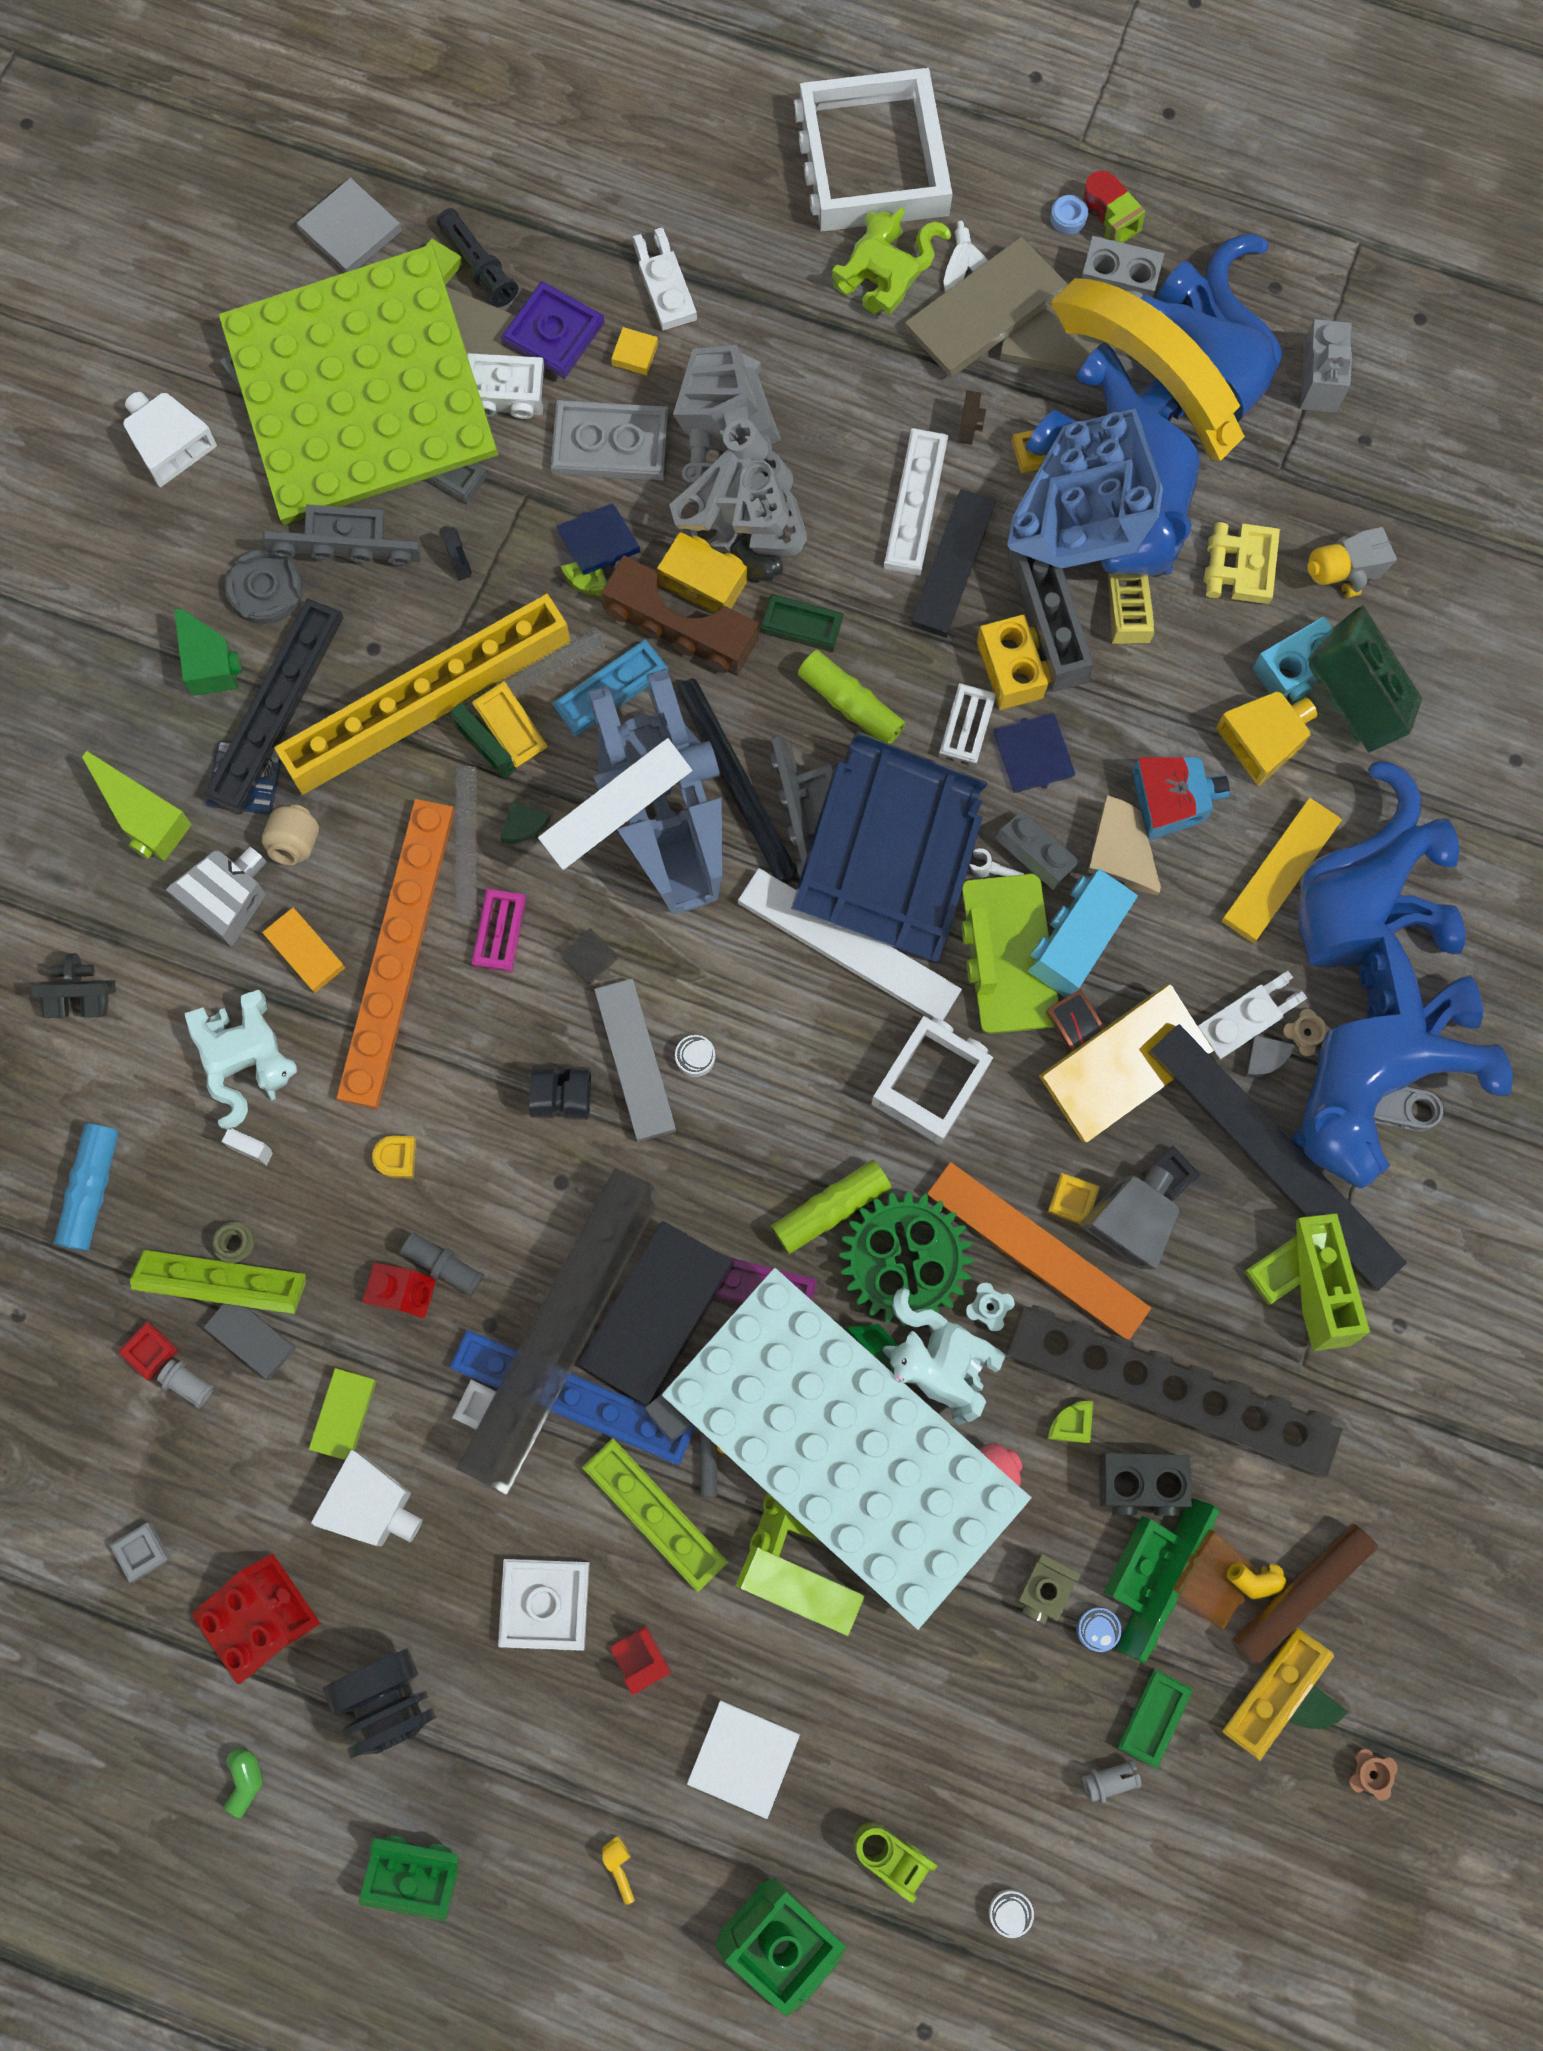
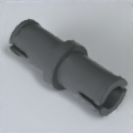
M415 1232L409 1236L400 1251V1255L409 1258L430 1271V1277L435 1280L442 1278L467 1293L468 1296L473 1295L484 1277L482 1272L476 1271L453 1257L454 1252L446 1248L443 1251L418 1236Z

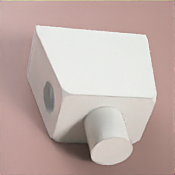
M135 392L127 398L125 407L132 415L124 420L123 425L160 488L217 447L209 427L168 393H161L151 401L142 392Z
M351 1450L311 1524L375 1546H383L390 1532L411 1542L416 1536L423 1519L403 1509L411 1494L408 1489L365 1455Z

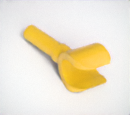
M615 1837L603 1846L602 1858L604 1865L612 1872L617 1882L624 1904L628 1905L634 1902L635 1899L621 1865L631 1858V1855L619 1837Z

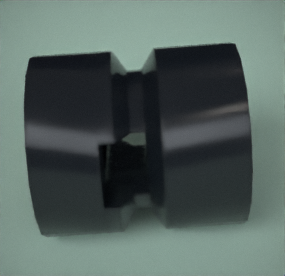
M532 1066L529 1091L531 1118L553 1119L557 1113H562L565 1119H589L591 1105L590 1067L568 1066L564 1072H559L556 1066Z

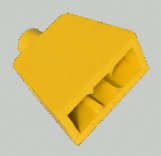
M1274 692L1227 711L1222 715L1216 730L1256 785L1259 786L1304 746L1311 735L1305 724L1317 717V710L1314 704L1306 697L1290 705L1282 693Z

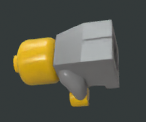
M1379 527L1362 531L1351 538L1343 536L1335 544L1314 549L1309 556L1307 570L1312 579L1319 585L1351 581L1344 583L1341 588L1342 592H1347L1344 597L1351 598L1361 595L1367 579L1371 581L1380 579L1397 561V558L1384 528Z

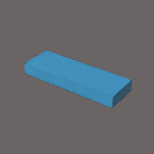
M645 639L552 703V707L571 733L577 737L596 724L588 692L608 686L617 709L648 688L647 674L666 669L668 672V667Z

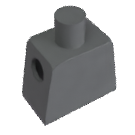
M1153 1165L1143 1181L1136 1176L1120 1178L1081 1221L1079 1226L1140 1269H1156L1180 1212L1179 1206L1164 1196L1174 1177L1165 1169Z

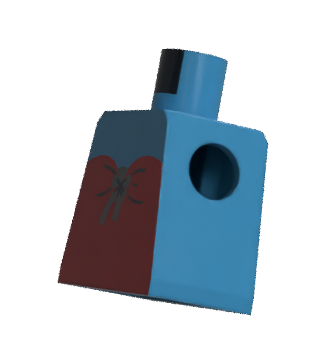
M1142 757L1137 759L1132 770L1139 808L1143 815L1149 840L1205 822L1213 810L1211 800L1229 798L1230 795L1227 776L1219 775L1206 778L1203 762L1197 757Z

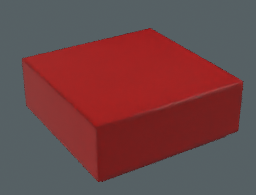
M147 1321L118 1353L147 1381H151L180 1350L151 1322Z

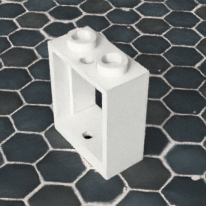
M923 1016L873 1096L871 1105L941 1146L990 1066L993 1057L987 1054L988 1049L980 1042L972 1038H968L965 1041L952 1033L954 1029L945 1021L936 1017L930 1020ZM925 1035L976 1065L944 1119L939 1118L892 1089Z

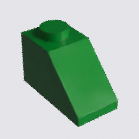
M174 610L182 677L191 695L197 696L238 689L237 675L242 674L239 652L232 651L227 640L222 635L185 610Z

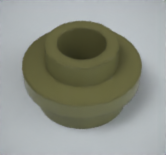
M229 1222L222 1225L215 1232L212 1240L215 1255L220 1260L229 1263H240L246 1260L251 1255L255 1245L252 1231L244 1224L238 1222ZM235 1236L240 1237V1247L233 1251L229 1250V1240Z

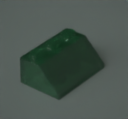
M1362 605L1315 642L1308 660L1313 676L1317 680H1322L1328 689L1333 707L1339 712L1342 711L1348 720L1353 738L1359 743L1362 742L1368 753L1411 734L1423 698L1365 606Z

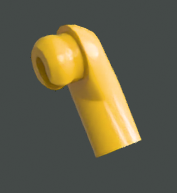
M1241 1562L1232 1564L1227 1571V1578L1251 1599L1277 1595L1286 1585L1284 1571L1276 1564L1269 1565L1270 1571L1267 1567L1263 1566L1259 1575H1255Z

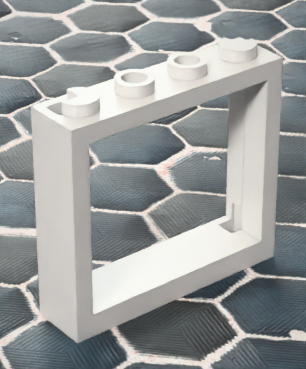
M929 68L800 83V97L794 100L796 123L802 122L803 131H799V145L801 154L808 155L809 162L804 163L805 181L807 186L813 185L814 194H810V210L813 215H818L820 232L866 226L864 220L870 211L877 213L888 211L894 214L901 207L905 209L901 222L949 216L952 189ZM913 99L929 187L831 199L816 111Z

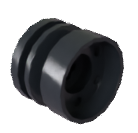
M408 1648L365 1666L322 1688L333 1715L353 1711L356 1720L340 1731L341 1737L344 1738L359 1730L362 1731L365 1740L347 1748L350 1759L358 1755L378 1754L417 1735L429 1721L437 1718L433 1708L416 1716L413 1715L410 1706L428 1698L426 1691L405 1695L402 1687L419 1675Z

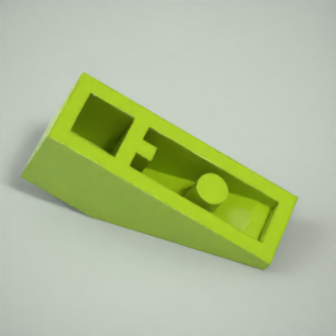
M86 751L82 758L120 827L131 839L129 846L146 859L154 855L165 862L191 827V822L181 810Z
M1328 1214L1298 1218L1296 1220L1302 1313L1312 1350L1320 1351L1350 1347L1369 1334L1370 1330L1338 1215Z

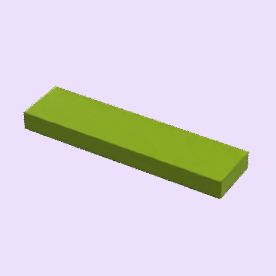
M143 1249L130 1278L131 1290L295 1314L306 1285V1277L303 1273Z
M614 1438L582 1467L697 1592L728 1563L720 1552Z

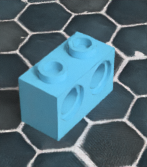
M1322 617L1260 653L1252 670L1269 694L1280 692L1287 700L1290 698L1292 702H1295L1312 690L1311 685L1320 680L1328 683L1344 671L1342 665L1350 655V652L1326 618ZM1312 650L1320 651L1326 659L1315 657ZM1280 669L1291 671L1295 678L1285 677L1280 672Z

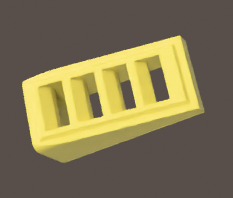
M1108 573L1112 644L1150 643L1154 635V620L1148 576ZM1119 581H1138L1139 586H1119ZM1120 594H1139V598L1121 599ZM1122 607H1140V611H1122ZM1123 619H1141V623H1124Z

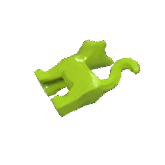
M901 207L894 214L888 211L879 213L870 211L864 220L867 227L866 234L855 244L850 260L846 266L836 265L832 270L833 287L845 296H848L866 278L878 287L875 291L867 292L864 295L862 306L874 315L884 310V313L890 316L904 300L906 292L912 288L920 273L931 265L935 256L931 238L938 236L949 240L951 232L948 227L939 222L925 224L917 234L916 244L920 255L915 258L890 245L903 233L900 224L905 209Z

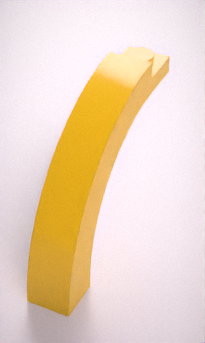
M1078 278L1072 280L1050 302L1067 334H1081L1107 342L1127 353L1149 370L1179 403L1193 425L1210 460L1221 461L1245 437L1234 415L1240 404L1220 371L1191 337L1155 307L1119 287L1100 281Z

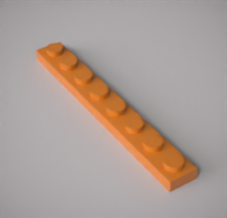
M419 799L414 801L336 1098L339 1102L376 1110L379 1109L455 814L453 806Z

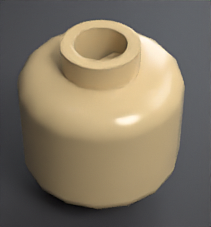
M300 805L278 807L271 812L262 834V844L268 856L275 862L283 865H295L311 856L318 837L319 825L316 819L310 815V812Z

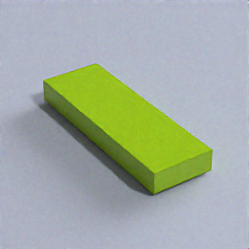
M753 1545L735 1585L742 1590L846 1636H849L865 1597L860 1593Z

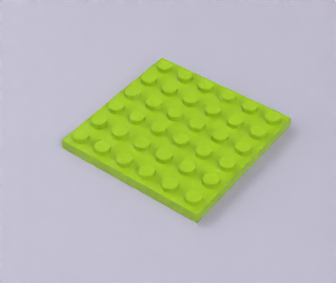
M432 244L219 314L278 515L284 525L305 519L306 504L342 507L499 455Z

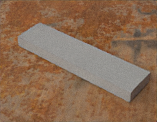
M633 978L594 989L637 1142L676 1132Z

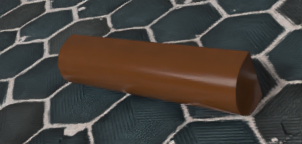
M1351 1523L1231 1639L1233 1646L1251 1666L1260 1664L1378 1549V1544L1364 1530Z

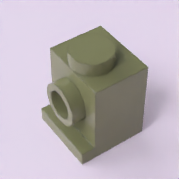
M1037 1554L1015 1601L1024 1605L1022 1614L1045 1625L1048 1618L1058 1621L1081 1574L1044 1554ZM1045 1583L1052 1584L1055 1589V1595L1050 1600H1045L1040 1594L1041 1586Z

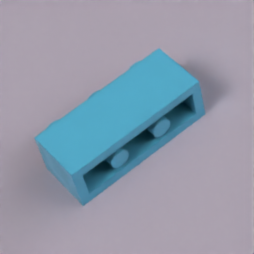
M1100 868L1089 878L1083 875L1069 894L1074 897L1073 902L1069 908L1063 905L1050 923V926L1055 928L1048 939L1043 936L1030 953V956L1035 960L1027 972L1064 998H1067L1080 988L1138 897L1137 894Z

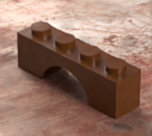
M623 555L601 592L603 608L606 613L619 622L627 620L639 626V629L650 638L659 639L661 637L672 643L674 648L684 655L693 656L694 654L706 660L711 668L720 673H727L728 671L738 676L759 640V623L726 606L716 613L703 618L680 616L668 609L660 599L657 571Z

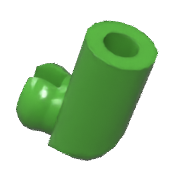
M236 1748L229 1753L226 1759L227 1767L231 1771L236 1787L223 1808L231 1815L241 1819L262 1787L263 1777L258 1759L254 1753L244 1748Z

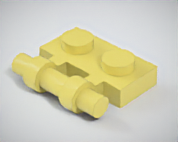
M1223 522L1215 523L1213 525V534L1208 538L1207 545L1210 561L1209 566L1205 568L1204 582L1207 584L1206 596L1209 598H1219L1222 592V585L1228 584L1233 585L1232 599L1270 604L1273 599L1280 529L1242 523L1239 535L1236 537L1228 535V524ZM1227 553L1236 554L1235 568L1224 566Z

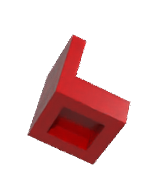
M648 1626L643 1627L611 1647V1652L626 1678L624 1681L632 1696L672 1672Z

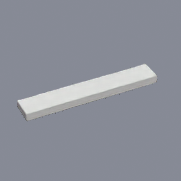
M758 868L738 899L739 905L931 1020L934 1017L941 1020L945 1019L960 995L962 988L893 947L791 910L796 890Z

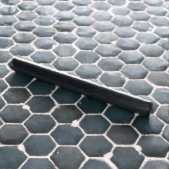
M694 678L678 685V693L704 742L710 741L719 771L775 878L783 883L791 880L796 876L797 869L699 683Z

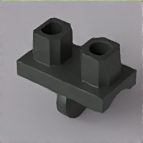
M68 953L65 956L64 965L51 966L52 977H64L65 981L41 982V984L31 985V997H40L43 1018L68 1017V997L80 996L81 1017L96 1018L106 1016L109 1002L108 995L116 992L115 980L81 981L82 977L94 976V965H81V960L77 953Z

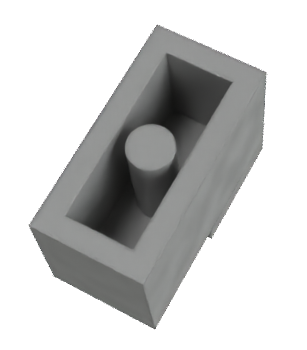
M1314 319L1303 346L1300 409L1338 412L1351 385L1352 323Z

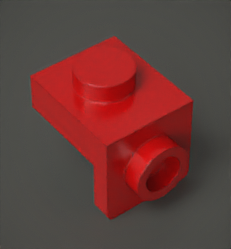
M374 1263L362 1303L403 1312L418 1318H425L432 1299L435 1279L411 1269Z

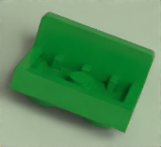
M393 1835L385 1836L384 1839L372 1838L370 1845L371 1857L361 1889L359 1904L361 1906L446 1922L459 1872V1855L452 1853L449 1847L440 1844H428L424 1848L409 1845L408 1840Z

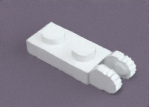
M663 227L654 230V240L661 255L652 258L648 256L647 246L642 235L632 236L639 260V270L662 331L696 321L697 312L674 251L671 252Z
M1286 971L1265 986L1259 985L1198 1025L1199 1030L1213 1050L1211 1054L1216 1062L1284 1018V1013L1307 999L1303 991H1301L1300 993H1294L1277 1007L1269 996V993L1275 989H1280L1289 983L1290 979L1293 978L1289 971Z

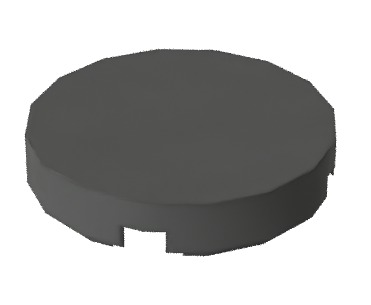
M266 549L253 550L240 556L234 562L235 566L231 569V572H228L226 576V595L234 611L246 621L257 624L276 623L289 617L299 606L303 595V579L294 561L289 557L276 556L272 554V551H266Z

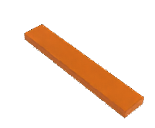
M949 1163L927 1193L931 1201L937 1204L941 1200L943 1202L942 1209L948 1213L955 1212L957 1220L1123 1341L1128 1342L1152 1309L953 1163Z

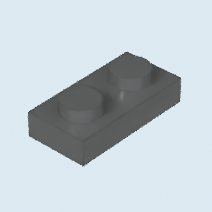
M1023 810L1002 827L995 837L1002 846L1052 890L1064 881L1081 862Z

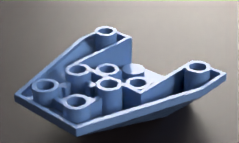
M1135 408L1122 412H1113L1106 416L1086 421H1077L1062 427L1012 517L1007 544L1010 550L1060 569L1136 552L1159 518L1163 486Z

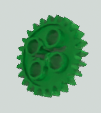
M911 1191L906 1192L904 1201L900 1203L893 1192L890 1193L889 1205L884 1206L879 1199L875 1198L873 1200L875 1208L873 1214L861 1208L859 1212L864 1222L860 1224L850 1221L849 1223L851 1229L856 1232L855 1237L843 1236L842 1238L845 1244L851 1246V1251L839 1254V1258L850 1261L851 1266L841 1271V1275L854 1277V1281L846 1288L847 1291L860 1289L862 1292L856 1304L860 1305L869 1300L872 1303L869 1315L873 1316L881 1308L885 1310V1323H889L895 1314L892 1308L895 1295H888L881 1290L879 1286L881 1275L885 1272L897 1273L901 1277L902 1288L909 1290L905 1266L901 1263L896 1264L895 1257L901 1254V1247L895 1230V1224L900 1222L903 1225L907 1251L917 1255V1260L911 1263V1268L918 1292L915 1295L909 1292V1307L912 1311L929 1308L939 1313L937 1305L941 1303L943 1306L952 1309L954 1306L948 1297L950 1293L959 1296L964 1294V1291L957 1285L958 1280L968 1281L971 1279L968 1273L961 1270L962 1266L974 1263V1259L962 1256V1250L972 1245V1242L960 1241L958 1238L965 1231V1225L953 1228L950 1224L954 1220L956 1213L951 1212L946 1216L941 1215L940 1212L943 1207L941 1200L933 1208L928 1207V1194H924L918 1203H913ZM925 1223L931 1227L933 1238L929 1244L919 1245L912 1240L910 1230L914 1224ZM876 1232L888 1233L893 1240L892 1250L886 1254L874 1252L870 1246L871 1236ZM925 1263L937 1264L942 1271V1279L935 1286L926 1285L920 1278V1269Z

